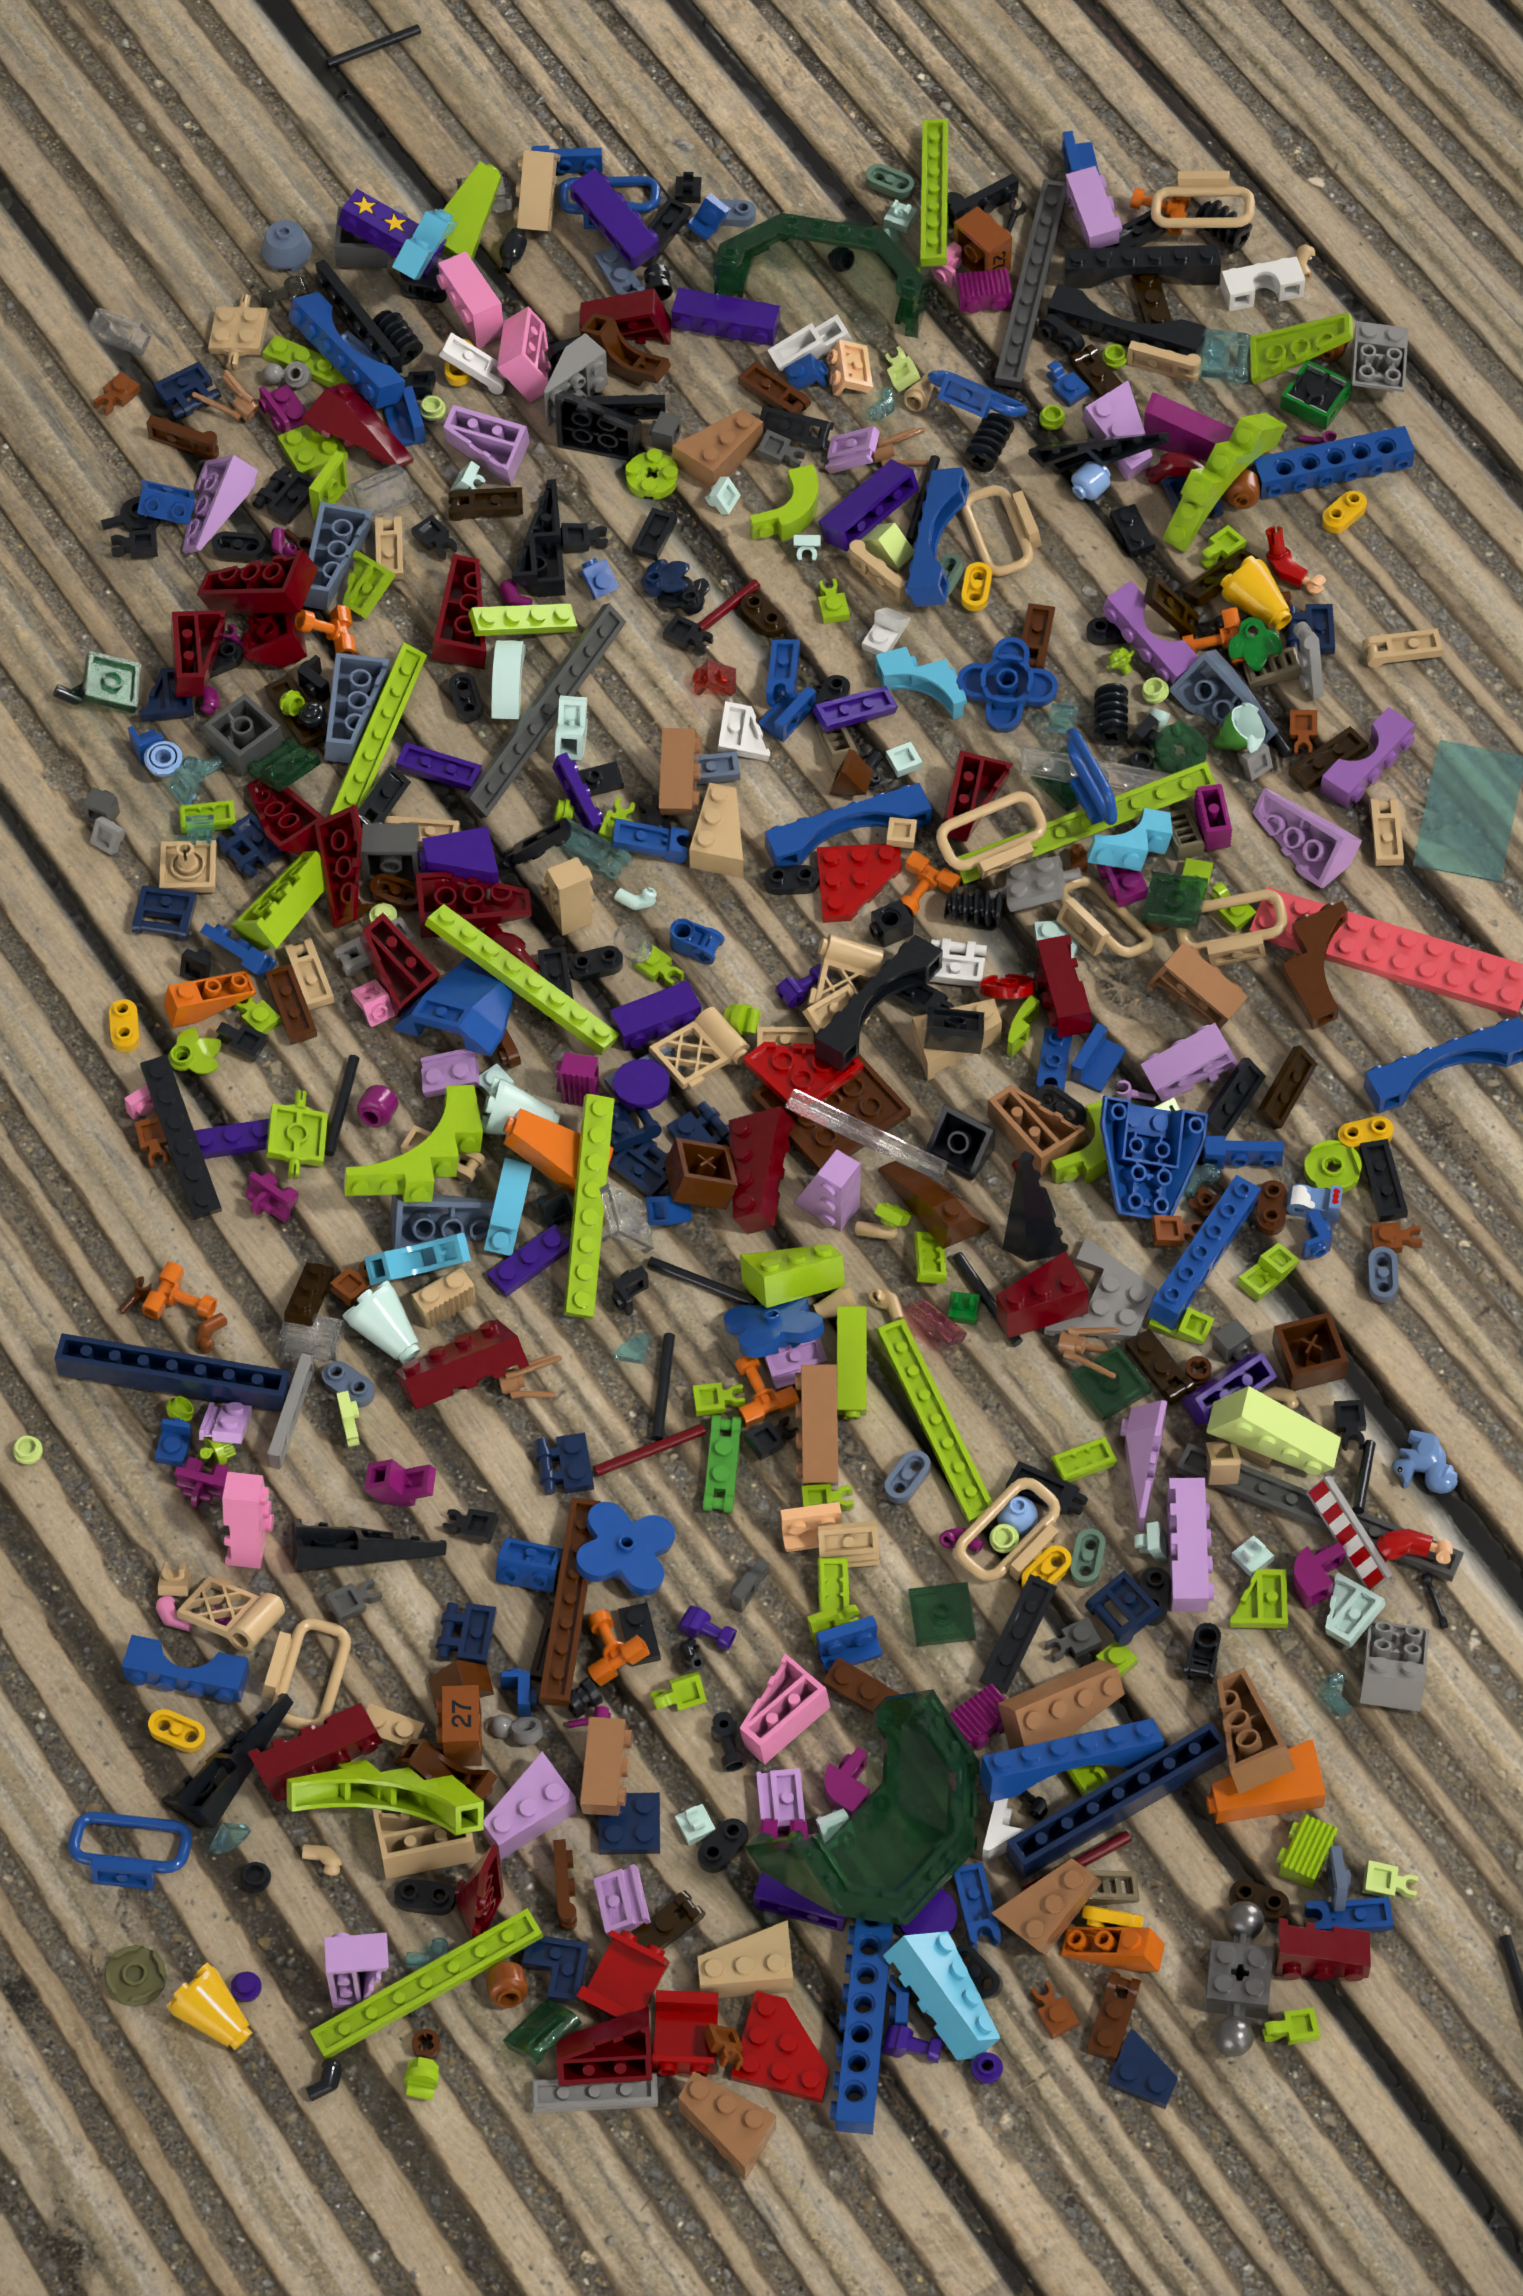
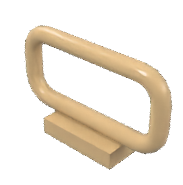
M1178 171V186L1164 187L1153 195L1151 218L1156 225L1162 228H1238L1247 225L1253 219L1255 199L1249 189L1230 185V171ZM1238 196L1242 197L1245 201L1244 214L1240 217L1166 218L1161 215L1162 200L1166 197Z
M992 485L968 494L966 505L961 509V514L979 559L991 568L992 576H1006L1028 567L1034 557L1033 549L1041 547L1042 543L1039 530L1023 491L1013 493L1011 496L1006 488ZM990 496L1001 498L1023 551L1021 559L1003 566L993 564L971 510V505L974 502Z
M1018 791L945 821L937 830L936 840L949 866L961 871L978 867L977 871L982 880L1032 859L1034 849L1031 843L1042 838L1046 832L1047 822L1035 797L1028 792ZM1018 802L1025 803L1028 806L1036 823V827L1032 832L968 859L961 860L955 856L947 839V835L951 830Z
M1082 876V879L1066 882L1063 889V899H1060L1063 906L1056 921L1092 956L1101 953L1104 945L1114 954L1124 958L1136 957L1152 948L1154 940L1150 931L1124 906L1119 908L1115 898L1110 899L1106 889L1098 881ZM1080 887L1093 891L1142 939V942L1131 947L1118 943L1068 892Z
M1261 889L1189 904L1181 908L1175 917V930L1179 945L1184 942L1188 946L1195 948L1199 954L1208 952L1210 964L1215 966L1265 957L1266 952L1263 941L1278 937L1287 926L1285 903L1276 891L1270 889ZM1263 900L1273 903L1276 924L1271 928L1198 943L1191 942L1188 938L1186 919L1191 915Z
M1027 1477L1017 1479L959 1537L954 1549L957 1561L980 1581H997L1009 1571V1575L1018 1582L1022 1578L1024 1570L1047 1548L1053 1546L1058 1541L1059 1530L1053 1524L1060 1516L1059 1500L1039 1481ZM1024 1489L1033 1491L1048 1505V1513L994 1569H983L967 1555V1546L1020 1491Z
M309 1618L296 1625L292 1636L289 1633L279 1632L262 1692L263 1697L273 1699L272 1706L276 1703L281 1693L288 1692L302 1641L307 1631L316 1630L336 1636L339 1640V1647L318 1717L313 1720H307L286 1714L281 1724L298 1730L309 1725L320 1727L324 1725L325 1718L331 1716L351 1648L349 1633L344 1627L336 1623Z

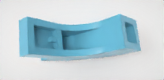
M509 1158L504 1159L484 1250L508 1256L513 1254L532 1170L530 1163Z
M459 1233L409 1247L364 1257L370 1285H375L385 1281H394L471 1261L465 1233Z

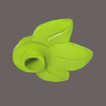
M195 1027L182 1031L177 1037V1045L171 1049L168 1055L171 1067L178 1071L190 1070L198 1075L215 1072L219 1069V1064L214 1058L220 1051L221 1040L199 1038ZM181 1057L187 1058L185 1060H178Z

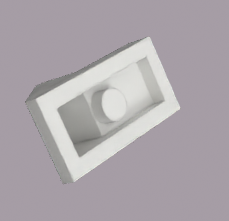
M887 607L876 610L874 625L862 642V649L874 655L891 651L911 621V617Z
M1008 1798L994 1802L983 1846V1862L988 1863L1006 1853L1007 1841L1025 1831L1021 1828L1009 1826L1013 1809L1008 1808Z

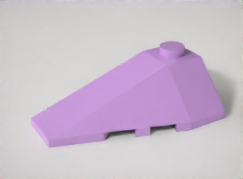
M235 455L205 461L195 487V492L199 495L197 502H194L193 506L194 519L187 525L182 548L184 553L200 551L236 510L256 484L255 478L258 473L256 468Z
M1164 1400L1131 1408L1129 1419L1123 1418L1120 1436L1125 1437L1124 1449L1137 1529L1143 1532L1165 1425L1167 1401Z

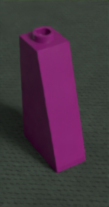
M1153 392L1145 410V434L1169 433V442L1154 447L1155 449L1192 455L1206 462L1215 444L1229 441L1234 431V428Z

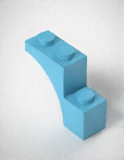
M442 209L426 211L413 237L406 239L392 267L414 280L420 279L441 243L449 234L453 233L458 223L452 220L453 215Z
M907 647L875 655V671L882 687L887 686L888 690L906 689L927 694L939 701L948 710L953 719L963 717L964 705H967L966 695L963 689L959 690L956 671L954 668L950 669L946 659L918 666L915 656H910Z
M1143 808L1138 825L1131 831L1118 835L1094 834L1087 853V862L1141 871L1148 852L1165 854L1173 835L1170 812Z

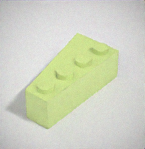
M1250 1386L1213 1402L1206 1433L1315 1476L1334 1468L1341 1437Z

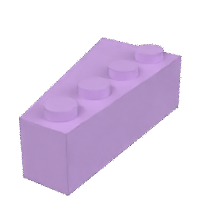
M1169 1478L1166 1516L1171 1612H1207L1209 1600H1214V1583H1208V1574H1212L1213 1562L1212 1556H1208L1207 1547H1211V1529H1207L1206 1522L1210 1518L1209 1502H1206L1205 1478Z

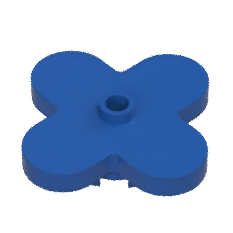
M1007 637L1000 640L994 647L992 661L988 664H968L961 669L957 678L959 690H964L966 699L986 702L985 714L987 724L991 729L1000 733L1011 732L1020 725L1025 706H1046L1054 701L1058 693L1056 677L1048 670L1030 668L1029 648L1023 640L1016 637Z
M807 1297L769 1308L756 1305H741L727 1311L723 1318L726 1331L731 1335L739 1336L740 1351L744 1356L750 1358L778 1354V1348L786 1347L790 1344L792 1349L796 1348L801 1343L818 1339L825 1331L822 1316L814 1312H808L809 1303Z
M600 1502L590 1509L586 1521L587 1529L594 1540L582 1545L577 1552L575 1567L579 1575L592 1582H602L612 1577L621 1579L630 1591L638 1595H651L657 1592L662 1586L665 1574L664 1568L657 1557L668 1552L675 1539V1529L671 1522L658 1515H649L637 1521H631L626 1512L615 1503Z

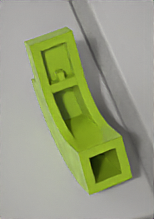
M813 464L788 470V488L792 497L784 506L750 515V534L753 540L779 534L782 542L793 538L794 535L800 534L810 525L817 513L819 502V482Z
M1102 1100L1086 1105L1085 1122L1093 1136L1091 1143L1078 1152L1052 1160L1051 1177L1055 1184L1063 1181H1073L1080 1175H1082L1087 1184L1096 1180L1108 1170L1100 1129Z

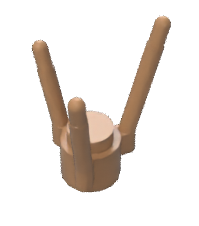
M224 370L225 376H222L221 379L237 395L232 404L235 408L234 410L196 392L192 393L194 398L231 415L236 421L241 417L245 421H249L260 408V405L243 389L228 370Z
M911 428L889 438L878 440L875 453L872 454L874 463L881 462L882 466H884L890 460V457L895 456L893 444L924 433L925 429L920 428L916 430V428ZM894 460L905 466H928L929 461Z
M1070 1326L1069 1330H1063L1060 1335L1058 1351L1064 1353L1063 1358L1072 1359L1115 1379V1373L1079 1356L1078 1353L1083 1354L1086 1349L1116 1355L1117 1351L1115 1349L1087 1343V1338L1083 1337L1082 1334L1118 1333L1119 1328H1077Z
M551 1353L528 1362L529 1366L519 1369V1367L504 1370L506 1375L499 1377L503 1395L510 1393L512 1399L520 1397L555 1398V1392L520 1391V1388L525 1387L523 1374L561 1361L562 1357Z

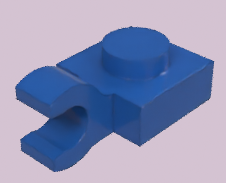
M1056 360L1047 365V368L1051 371L1046 373V376L1055 383L1053 384L1052 391L1068 407L1089 395L1090 388L1074 372L1066 375L1063 367Z
M890 1975L888 1988L891 1994L896 1997V2003H890L889 2022H895V2025L908 2027L909 1994L912 1988L910 1985L906 1988L905 1986H896L895 1976Z

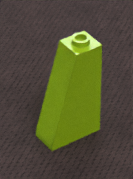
M480 161L443 209L453 215L452 220L458 223L453 233L445 238L447 241L443 253L450 258L466 251L471 260H474L501 186L500 172L493 165H486Z
M837 1306V1415H843L845 1420H858L861 1418V1415H866L867 1306Z

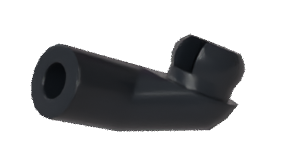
M325 2059L321 2066L323 2069L320 2081L305 2088L311 2101L317 2100L338 2088L342 2075V2066L336 2059Z

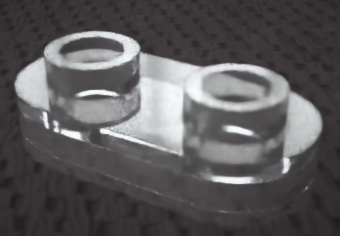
M624 924L613 934V944L630 963H643L650 957L652 944L634 924Z

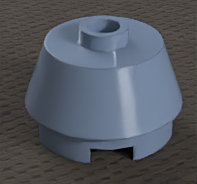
M289 220L273 223L268 228L261 244L262 257L266 264L279 272L278 268L284 270L292 269V272L300 270L308 263V257L312 252V243L299 224Z

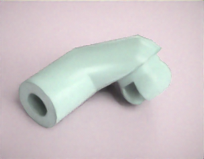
M646 887L642 890V894L633 895L620 888L616 892L614 900L632 910H640L652 907L655 904L657 892L653 888Z

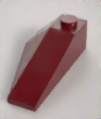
M340 383L326 388L302 417L301 422L327 438H330L331 435L337 436L345 440L344 445L350 448L355 446L366 449L368 456L394 468H400L413 463V456L364 398L353 391L349 385Z
M297 612L253 613V615H250L247 621L250 625L247 633H244L242 638L246 659L285 667L307 657L303 632L296 630L294 626Z
M269 771L247 785L266 837L270 842L285 852L302 854L307 851H317L319 853L314 823L324 819L323 815Z
M352 805L314 823L333 928L336 929L357 920L362 829L357 805Z
M444 871L415 874L421 938L440 937L425 926L427 918L443 904L477 929L485 928L491 924H502L532 916L529 889L502 883L490 884L480 882L478 878L473 877L465 879Z
M492 1845L469 1870L465 1880L461 1879L455 1889L454 1896L457 1897L458 1910L471 1940L488 1931L504 1898L499 1847Z

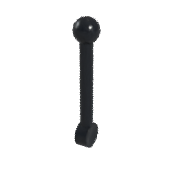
M1425 1573L1422 1575L1421 1581L1427 1586L1439 1618V1625L1441 1629L1448 1628L1447 1619L1443 1615L1432 1585L1433 1577L1431 1574Z

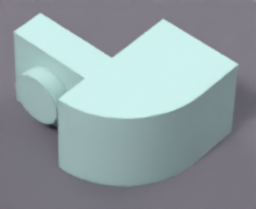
M560 695L558 727L555 733V758L567 752L571 760H582L587 737V697Z

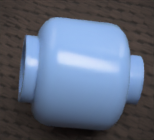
M1085 462L1072 475V491L1080 499H1097L1110 486V471L1105 465L1100 466L1097 462Z

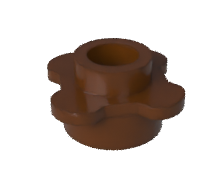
M1202 1186L1197 1189L1196 1196L1191 1198L1188 1204L1198 1215L1208 1217L1222 1196L1213 1194L1207 1187Z

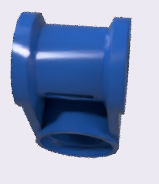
M681 918L675 920L670 927V948L675 953L695 959L702 964L711 965L714 963V954L718 946L723 945L725 941L722 933L688 919Z

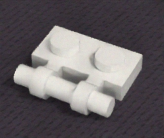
M950 938L931 940L933 945L943 950L941 970L929 982L980 987V981L983 979L985 958L975 957V955L986 956L987 945H978L976 941H968V943L952 942ZM950 952L966 954V956L950 954Z

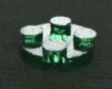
M1178 721L1167 725L1155 736L1152 743L1155 755L1153 759L1157 767L1169 776L1205 762L1208 743L1195 728ZM1174 745L1182 746L1185 755H1176Z

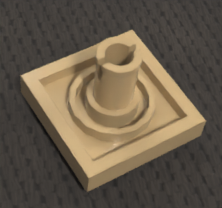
M216 840L161 841L159 888L194 893L216 892Z

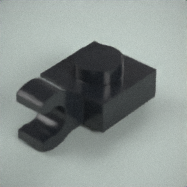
M221 1022L216 1030L219 1033L217 1039H220L224 1044H230L229 1050L252 1062L256 1061L268 1042V1035L245 1024L237 1030L229 1024Z

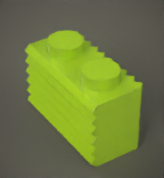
M1307 1814L1303 1815L1300 1823L1294 1821L1288 1838L1292 1840L1289 1848L1282 1847L1276 1864L1280 1865L1279 1876L1313 1890L1328 1858L1329 1848L1333 1846L1336 1840L1338 1828Z

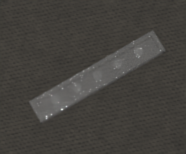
M1024 745L1020 766L1021 774L1070 783V779L1078 777L1068 753ZM1095 759L1112 791L1117 793H1125L1172 775L1170 773Z
M793 1089L785 1108L939 1182L941 1181L948 1165L947 1161L812 1096Z

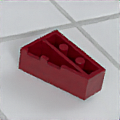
M1070 934L1037 940L1038 972L1034 973L1036 989L1042 990L1040 993L1042 1006L1044 1009L1048 1008L1050 1028L1055 1027L1058 1038L1091 1032V1010L1083 981H1079L1075 970L1078 967L1077 959L1071 958L1072 941Z
M1278 1919L1274 1940L1275 1976H1281L1286 1980L1314 1977V1979L1319 1981H1326L1332 1978L1360 1981L1363 1978L1369 1977L1371 1968L1369 1931L1333 1926L1332 1931L1315 1929V1923L1305 1922L1304 1927L1288 1925V1919Z
M649 2007L556 2039L558 2086L652 2081Z

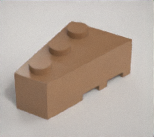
M741 409L672 445V459L677 464L678 469L711 489V486L715 485L720 477H728L760 445L763 439V421Z
M662 728L659 810L661 815L694 816L695 807L700 806V791H697V781L701 780L699 756L702 754V737H698L695 728Z
M1184 942L1147 983L1152 988L1158 985L1168 991L1171 1000L1177 1002L1178 999H1181L1191 1005V1012L1210 1024L1216 1023L1219 1029L1232 1017L1248 997L1243 993L1239 985L1230 982L1215 965L1209 964L1200 956L1195 948L1188 946Z
M1009 1085L988 1099L987 1117L1021 1155L1026 1151L1034 1156L1033 1168L1040 1171L1041 1175L1051 1169L1052 1160L1075 1153L1085 1146L1086 1128L1081 1125L1076 1126L1063 1118L1064 1115L1057 1111L1053 1113L1041 1106L1040 1101L1012 1085Z
M589 1717L580 1799L583 1814L619 1816L620 1807L626 1805L627 1789L624 1788V1780L629 1775L630 1761L628 1753L629 1748L632 1746V1730H628L626 1719Z
M1071 1858L993 1911L992 1914L1035 1949L1046 1955L1102 1881L1079 1862Z
M693 2071L678 2096L679 2111L704 2138H707L719 2150V2154L739 2171V2175L746 2180L776 2130V2115Z

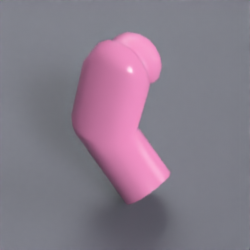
M162 1596L156 1602V1611L162 1623L168 1627L190 1632L193 1624L177 1618V1610L174 1605L175 1599L172 1596Z

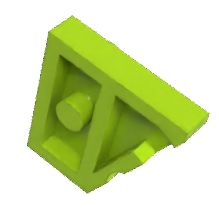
M1256 1569L1250 1580V1585L1240 1599V1604L1234 1615L1232 1614L1230 1618V1628H1288L1286 1569Z

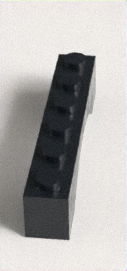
M1220 245L1064 249V285L1075 289H1090L1110 279L1134 274L1171 276L1186 281L1193 286L1220 285Z
M1057 284L1047 306V314L1056 315L1080 334L1090 335L1129 347L1132 340L1187 356L1189 354L1200 355L1205 343L1206 326L1183 319L1157 324L1123 320L1100 309L1082 290Z
M916 934L908 942H904L900 946L898 953L892 959L885 961L875 977L871 976L867 980L865 987L858 994L852 995L843 1010L837 1011L832 1017L831 1022L825 1028L818 1030L814 1037L815 1056L843 1072L859 1055L860 1032L872 1011L884 1000L901 991L926 985L942 968L943 950Z

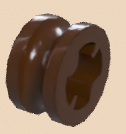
M1194 1356L1187 1361L1185 1374L1193 1380L1196 1386H1201L1208 1382L1211 1377V1363L1205 1357ZM1193 1368L1197 1370L1203 1368V1374L1200 1372L1194 1374Z
M423 2029L412 2038L414 2055L417 2058L422 2057L432 2060L438 2056L441 2045L439 2036L435 2031ZM424 2039L425 2042H427V2039L432 2040V2049L428 2050L426 2047L425 2051L421 2050L420 2042Z

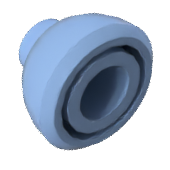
M158 741L147 748L144 754V762L147 769L153 775L169 777L175 774L181 767L182 752L172 742Z
M1015 1496L997 1515V1521L999 1525L1008 1524L1014 1527L1019 1536L1028 1534L1037 1525L1038 1511L1033 1502L1028 1498Z

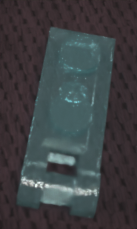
M568 819L571 825V837H569L565 844L559 847L604 872L609 879L616 880L621 874V869L627 867L632 861L631 855L623 849L611 847V842ZM610 856L615 860L613 862H610L607 859Z

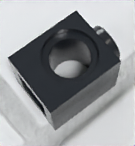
M901 899L871 912L869 930L875 940L878 939L883 948L913 936L914 920Z

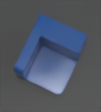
M133 726L128 727L131 747L141 765H144V754L147 748L153 743L164 741L162 733L157 734L155 729L138 735Z
M671 1193L645 1197L648 1226L672 1225L692 1220L691 1204L674 1202Z

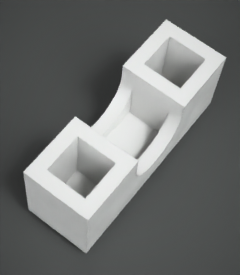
M1296 256L1222 271L1220 289L1228 311L1254 307L1255 290L1260 288L1272 290L1279 302L1304 297L1306 280Z

